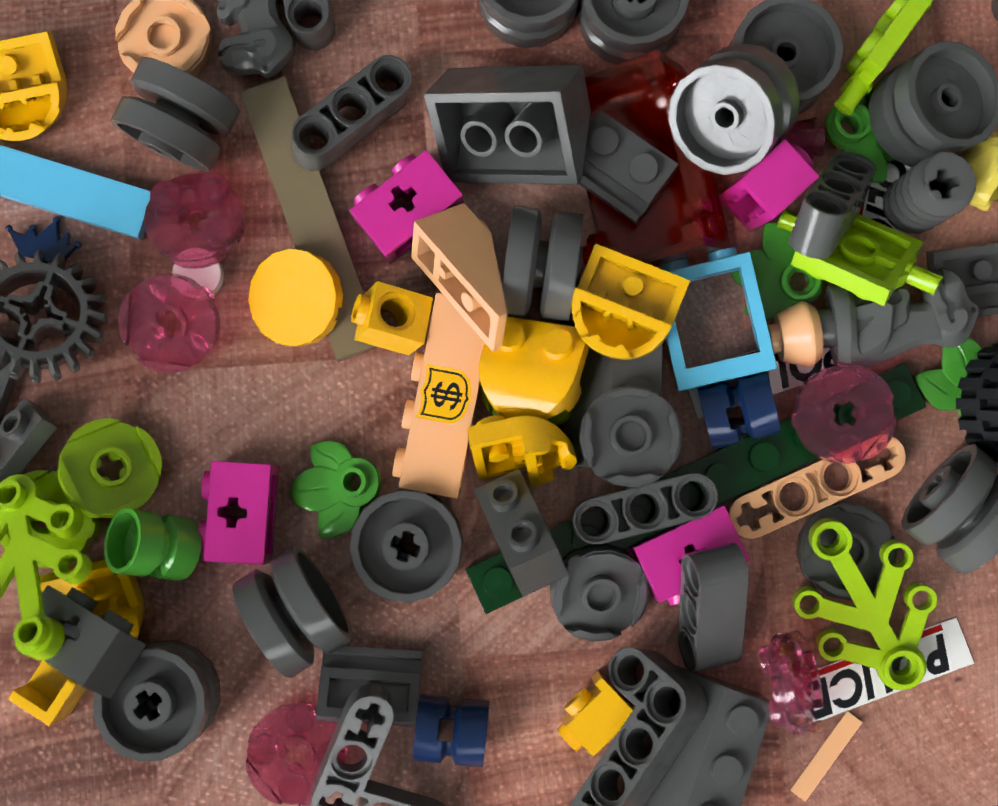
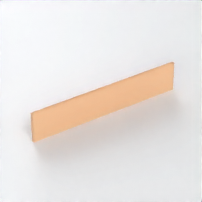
M847 711L790 791L806 802L860 727L862 721Z

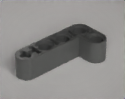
M625 647L618 650L612 656L608 669L610 681L622 695L635 705V708L569 806H645L704 719L708 705L705 692L664 655L656 651ZM641 661L644 667V675L642 680L638 682L636 668ZM678 692L681 698V707L675 715L672 710L671 701L673 695ZM648 733L653 741V749L650 755L646 753L644 747V740ZM620 774L625 782V790L622 796L617 787V780Z

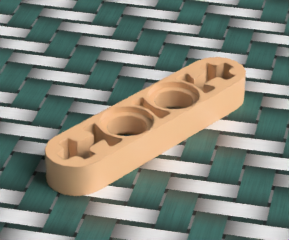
M882 434L867 437L735 497L729 502L726 510L739 537L754 539L764 536L895 476L905 465L906 454L904 447L899 440L890 435ZM874 445H877L879 449H889L891 456L885 459L887 467L885 469L882 465H870L860 471V467L851 458V454L854 452L856 461H863L876 454ZM835 462L845 466L849 474L847 485L838 491L829 488L824 480L826 468ZM861 472L866 476V479L862 480ZM791 482L800 485L805 493L803 505L794 511L786 509L780 501L781 489ZM768 492L770 506L779 518L773 521L772 513L766 512L754 519L756 527L752 530L748 525H739L736 518L743 514L741 506L745 503L748 508L755 509L768 504L762 498V494Z

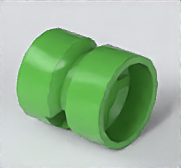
M124 508L118 511L112 518L107 529L104 541L106 564L111 572L140 577L149 575L173 581L187 579L194 571L200 557L201 535L198 532L199 526L193 519L168 514L160 517L154 512Z

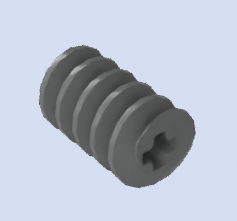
M938 152L934 156L921 160L887 188L883 197V211L887 220L896 229L909 234H920L933 229L941 222L961 212L970 204L976 192V177L973 169L963 157L951 152Z

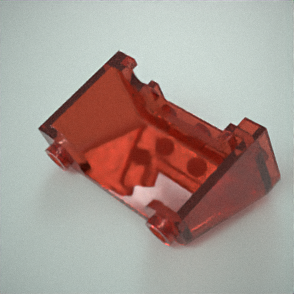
M659 50L585 77L591 110L589 124L599 110H601L679 164V170L653 205L641 217L638 225H635L587 191L596 232L588 235L587 245L583 246L585 266L595 244L657 268L672 261L688 259L689 261L729 248V235L714 173L703 170L686 158L674 141L668 121L670 99L679 82L687 76V73L679 63Z

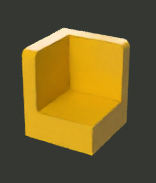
M42 661L29 682L14 689L8 699L44 724L51 726L71 714L87 688L82 687L45 661Z

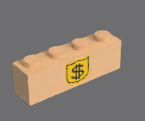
M436 293L428 322L425 353L416 352L412 367L411 380L419 382L415 401L407 399L403 413L402 428L409 429L406 449L397 448L392 476L400 478L398 488L459 499L469 448L466 427L473 426L480 390L479 360L485 342L443 294Z

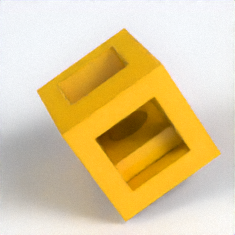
M598 670L591 676L595 687L590 692L585 687L582 688L567 702L564 709L568 713L563 717L564 723L557 728L561 737L576 752L584 747L593 757L619 732L633 711V707Z

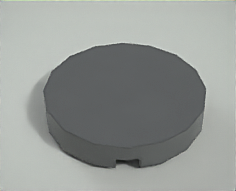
M633 385L609 389L594 400L581 420L579 443L583 458L593 472L612 485L626 487L650 484L662 477L663 474L669 471L680 454L682 430L678 414L672 406L653 390Z
M847 502L832 504L812 514L798 534L796 550L801 572L809 583L829 597L852 600L831 561L820 558L811 548L808 540L810 528L816 521L823 518H834L842 522L851 532L853 542L849 553L870 591L874 592L883 568V563L879 557L880 548L886 541L895 539L885 519L865 505ZM826 529L820 535V543L824 545H829L836 539V531L833 529ZM898 548L893 549L889 553L888 560L890 563H896Z
M609 544L587 545L570 553L563 560L568 576L550 584V603L559 622L574 637L591 642L612 640L622 635L620 631L625 630L630 624L633 627L641 619L648 603L649 583L640 564L628 552Z

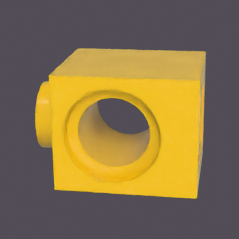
M377 281L364 295L359 294L354 303L351 315V322L357 324L354 340L409 356L425 343L433 298ZM380 309H386L395 316L397 327L388 325L382 319Z

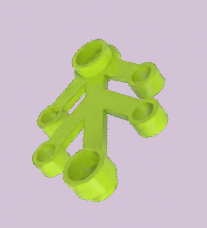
M16 474L7 477L0 483V542L7 531H9L10 543L0 558V599L15 576L22 618L14 629L15 645L22 654L43 661L52 658L60 651L64 643L65 631L60 622L45 615L37 562L53 569L57 577L70 584H79L85 581L90 575L92 563L88 556L76 549L61 550L32 535L30 520L36 519L46 523L47 528L64 539L72 538L83 527V515L68 504L55 506L42 500L38 484L26 475ZM69 515L68 522L63 527H60L62 520ZM77 560L76 568L71 573H68L70 565Z
M823 518L816 521L808 534L809 544L820 558L831 561L855 606L824 598L815 588L810 586L800 587L794 592L792 605L797 614L804 619L819 617L869 631L879 647L876 648L847 641L839 630L826 628L818 633L815 640V645L820 655L832 662L842 659L874 668L880 680L886 686L895 690H908L917 686L924 678L927 669L925 656L918 649V645L928 614L937 605L938 600L935 591L923 582L909 584L903 592V601L908 607V611L898 638L888 623L904 571L913 563L914 556L912 550L904 542L897 539L888 540L881 546L879 557L883 563V568L873 596L849 553L853 542L849 529L842 522L834 518ZM826 529H833L836 531L835 541L829 545L821 544V533ZM895 548H902L904 550L903 559L898 563H890L888 560L889 553ZM919 591H926L928 594L927 601L919 606L913 605L912 598L914 594ZM808 595L816 597V604L812 609L803 610L800 608V601L803 597ZM829 638L840 640V645L835 651L828 652L823 648L825 641ZM897 657L907 658V664L902 670H893L891 668L893 660Z

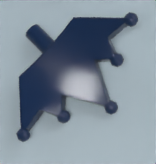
M58 216L54 217L53 222L39 234H37V228L34 224L30 225L29 230L24 234L13 230L11 225L5 227L19 252L23 253L25 257L34 258L35 252L39 249L44 252L46 263H51L53 258L59 253L65 257L66 261L77 248L82 246L80 241L70 245L71 234L68 232L60 239V218Z

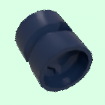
M766 372L739 378L736 387L732 388L725 382L697 388L712 449L738 444L744 434L750 435L755 440L781 433L779 418ZM740 404L743 417L728 419L726 408Z
M420 694L414 735L413 761L441 763L446 756H451L455 765L483 768L490 701L462 698L457 705H452L447 696ZM441 719L455 720L453 742L439 740Z

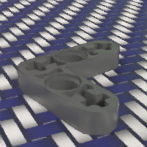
M366 684L353 690L348 697L312 784L311 806H356L357 797H360L358 806H372L380 802H385L392 806H444L442 802L434 798L369 780L394 718L391 695L385 688L375 684ZM371 703L378 704L379 712H373L367 722V732L361 730L362 710H367ZM348 745H358L366 752L363 760L355 764L342 762L337 754ZM334 791L342 793V798H337L334 804L325 802V798H330Z

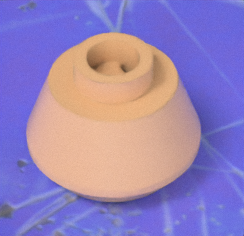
M800 301L775 314L774 324L767 325L773 352L778 353L779 359L782 362L813 367L823 356V332L816 307L805 301Z

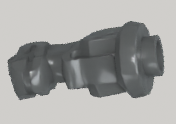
M217 0L219 3L217 16L220 23L227 26H233L237 23L241 30V34L225 38L219 45L218 56L221 57L219 61L223 69L233 75L260 74L265 78H275L292 60L296 47L293 36L281 21L279 0Z
M940 268L938 272L935 270L931 271L943 276L940 286L934 296L922 290L923 302H911L908 290L902 286L895 289L886 304L882 306L873 301L863 300L853 292L830 283L825 292V308L817 309L823 332V348L829 347L835 367L857 370L882 363L911 348L925 344L946 348L959 346L967 340L972 332L979 313V307L968 298L965 286L959 275L953 270Z

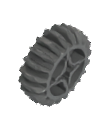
M39 249L34 254V262L26 263L23 253L18 251L14 255L16 266L9 268L6 262L0 260V312L7 314L10 321L20 325L18 332L20 340L17 347L12 346L0 336V370L4 369L11 362L9 374L12 379L18 380L23 375L25 369L28 368L30 369V378L33 383H40L42 370L49 369L54 381L60 380L62 376L59 366L65 363L72 372H78L80 365L75 356L79 354L85 359L92 360L95 352L86 342L103 343L104 333L95 327L108 323L107 314L98 310L105 305L104 295L92 293L97 287L95 278L86 277L81 279L83 267L79 263L73 264L64 270L65 257L60 253L53 258L51 264H47L44 252ZM37 284L34 291L28 295L17 296L11 294L23 286ZM58 287L69 293L80 307L79 322L69 319L66 312L55 307ZM45 308L48 319L39 318L36 324L31 325L28 314L37 315L40 309ZM67 335H71L65 342L52 349L37 351L42 341L48 337L57 336L66 339Z

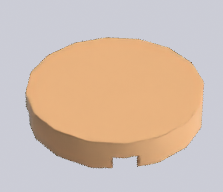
M132 0L122 11L115 28L120 57L127 68L133 73L142 57H150L168 63L196 77L207 65L213 49L212 28L202 8L193 0Z

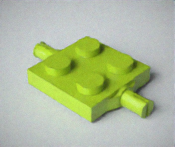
M894 0L890 7L886 9L870 31L871 34L857 49L843 69L850 76L840 88L843 93L834 103L840 112L846 115H851L854 112V109L865 94L873 89L872 82L886 67L924 12L929 11L933 0Z
M786 208L780 216L777 227L792 232L798 214ZM858 214L830 257L824 259L810 258L795 251L791 262L792 266L806 271L816 279L826 280L853 292L863 300L873 301L882 306L886 304L895 289L906 283L934 296L943 279L942 275H937L915 265L924 243L923 241Z

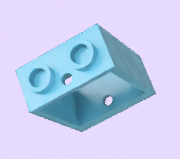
M736 247L709 253L707 255L709 262L689 266L688 259H682L659 266L662 270L691 280L690 282L739 271L758 351L757 353L686 369L674 320L666 338V343L678 392L777 369L750 252L738 254Z

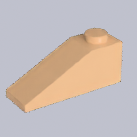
M464 203L414 221L411 258L493 352L501 349L507 309L492 234L487 224L482 219H478Z

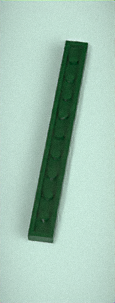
M903 363L780 420V434L755 440L750 435L741 439L740 443L725 446L663 475L656 481L683 474L699 473L707 476L714 482L718 491L717 506L927 406L906 363ZM690 481L681 488L679 499L682 506L692 511L701 505L703 492L696 483ZM640 494L632 500L630 513L633 519L639 523H645L654 516L655 504L648 495ZM595 507L582 513L580 522L583 531L588 535H598L603 532L607 525V516L601 508ZM570 520L548 529L562 561L576 550L587 545H597L584 542L577 537L571 528ZM670 527L604 544L626 549ZM502 552L465 569L485 614L524 597L508 568Z

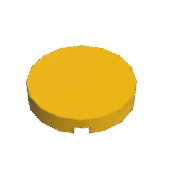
M286 249L273 253L258 266L250 283L248 301L252 319L262 334L277 344L298 347L317 343L333 330L338 321L335 320L338 315V309L342 308L343 291L340 278L330 262L309 251Z

